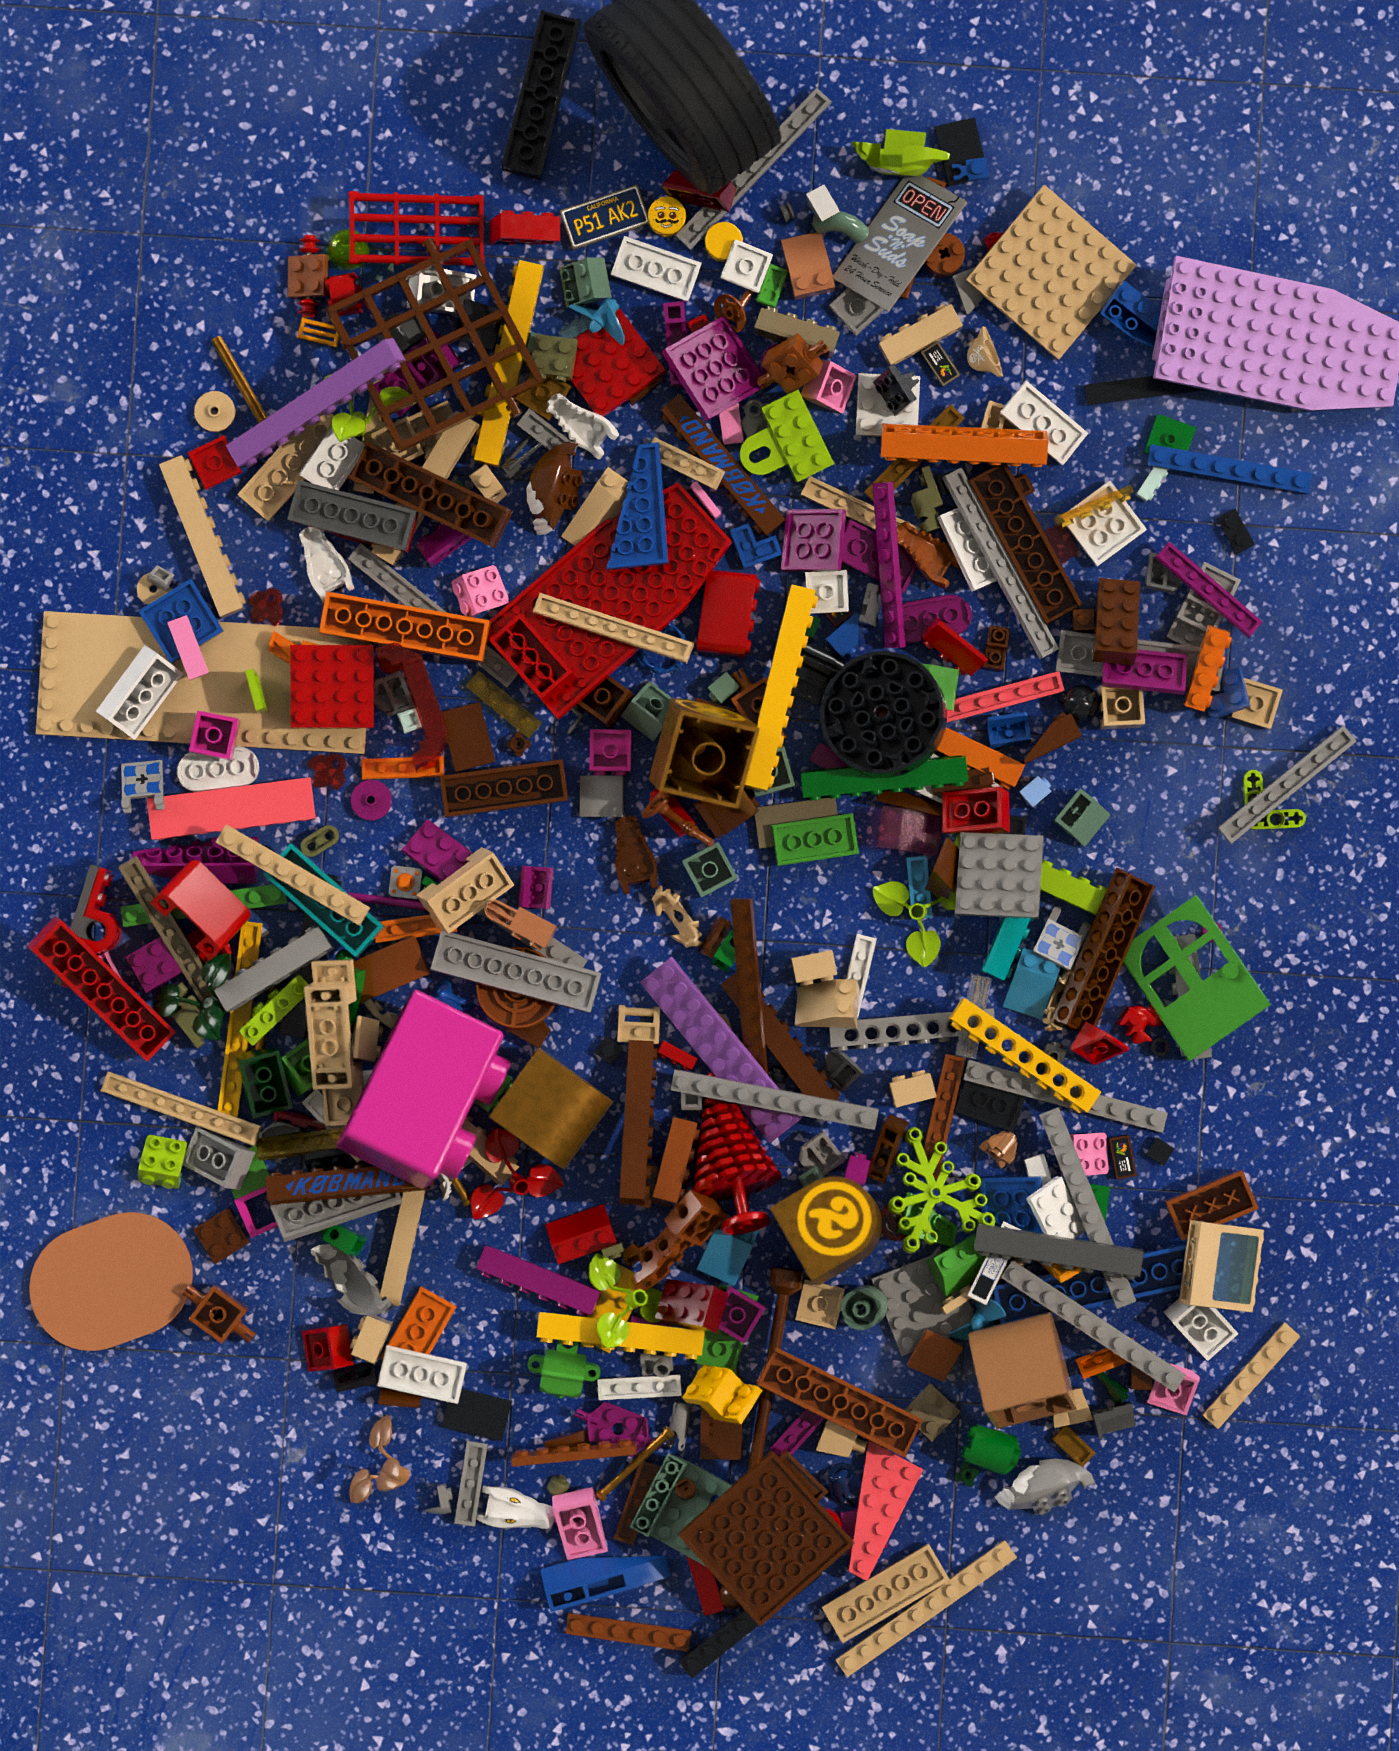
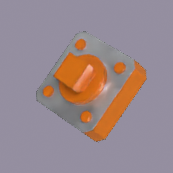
M393 866L391 868L389 895L391 897L418 899L416 895L421 891L423 871L420 868Z

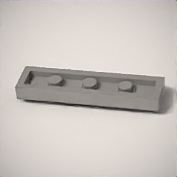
M467 1440L455 1524L475 1527L488 1443Z

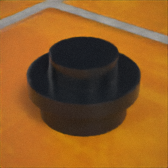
M774 1065L772 1068H768V1076L772 1081L783 1082L784 1078L787 1077L784 1068Z

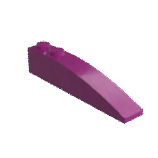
M218 837L211 838L210 842L200 843L198 840L192 841V845L180 847L179 844H175L164 850L157 847L134 851L132 854V858L138 857L148 874L170 879L192 860L201 862L225 884L257 883L259 867L216 843ZM249 837L259 843L258 837Z

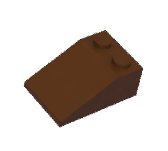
M1064 712L1052 719L1053 722L1021 762L1027 764L1079 739L1082 734L1072 714L1066 716Z

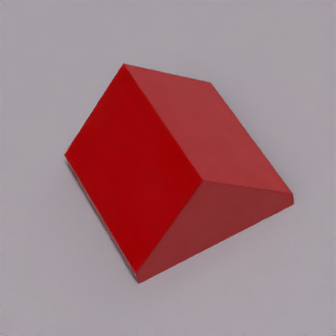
M1085 1022L1074 1040L1071 1050L1090 1063L1097 1065L1129 1051V1047L1107 1032Z

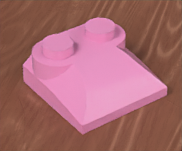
M1170 1364L1186 1376L1175 1392L1154 1379L1147 1403L1187 1415L1200 1381V1376L1192 1370Z

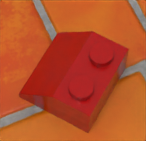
M347 1324L302 1331L308 1372L332 1370L354 1365Z

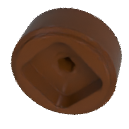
M684 1478L677 1482L675 1492L680 1499L690 1500L696 1495L697 1488L691 1479Z

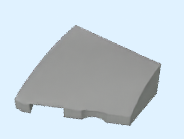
M974 268L952 276L966 315L970 314L975 306L984 298L982 294L965 281Z

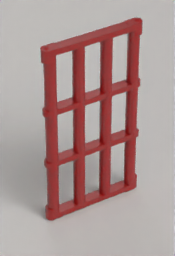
M348 192L349 264H419L431 258V256L399 255V243L421 244L426 239L433 238L435 241L433 244L437 245L439 254L440 244L458 245L471 239L474 245H478L479 255L485 265L483 195L444 196L435 193L434 195L398 194V192L393 194ZM354 201L393 202V214L354 213ZM399 202L434 203V216L399 215ZM439 204L478 205V217L439 216ZM354 221L394 223V235L354 234ZM399 223L434 224V236L399 235ZM439 224L478 225V237L440 236ZM355 242L394 243V255L355 254ZM454 257L441 263V265H472L475 267L471 257Z

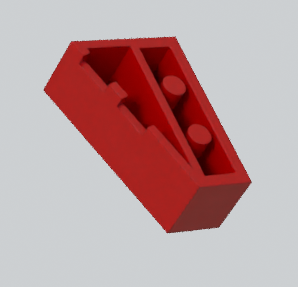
M503 210L502 213L490 220V245H496L498 241L509 242V245H515V242L528 243V245H554L560 241V216H553V213L534 215V212L531 211L514 214L512 210Z

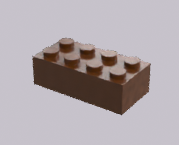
M1099 578L1096 590L1093 662L1134 666L1137 655L1141 582Z

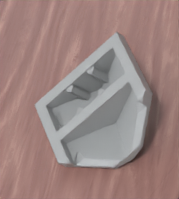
M821 1131L800 1147V1163L807 1170L818 1166L823 1177L845 1161V1158L824 1131Z

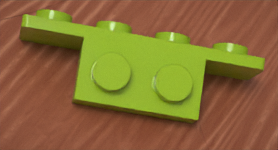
M297 975L284 988L280 987L279 989L274 988L267 995L268 999L263 1004L259 1002L252 1009L253 1013L250 1015L252 1018L239 1030V1033L251 1045L256 1044L305 997L304 986L309 984L300 975Z

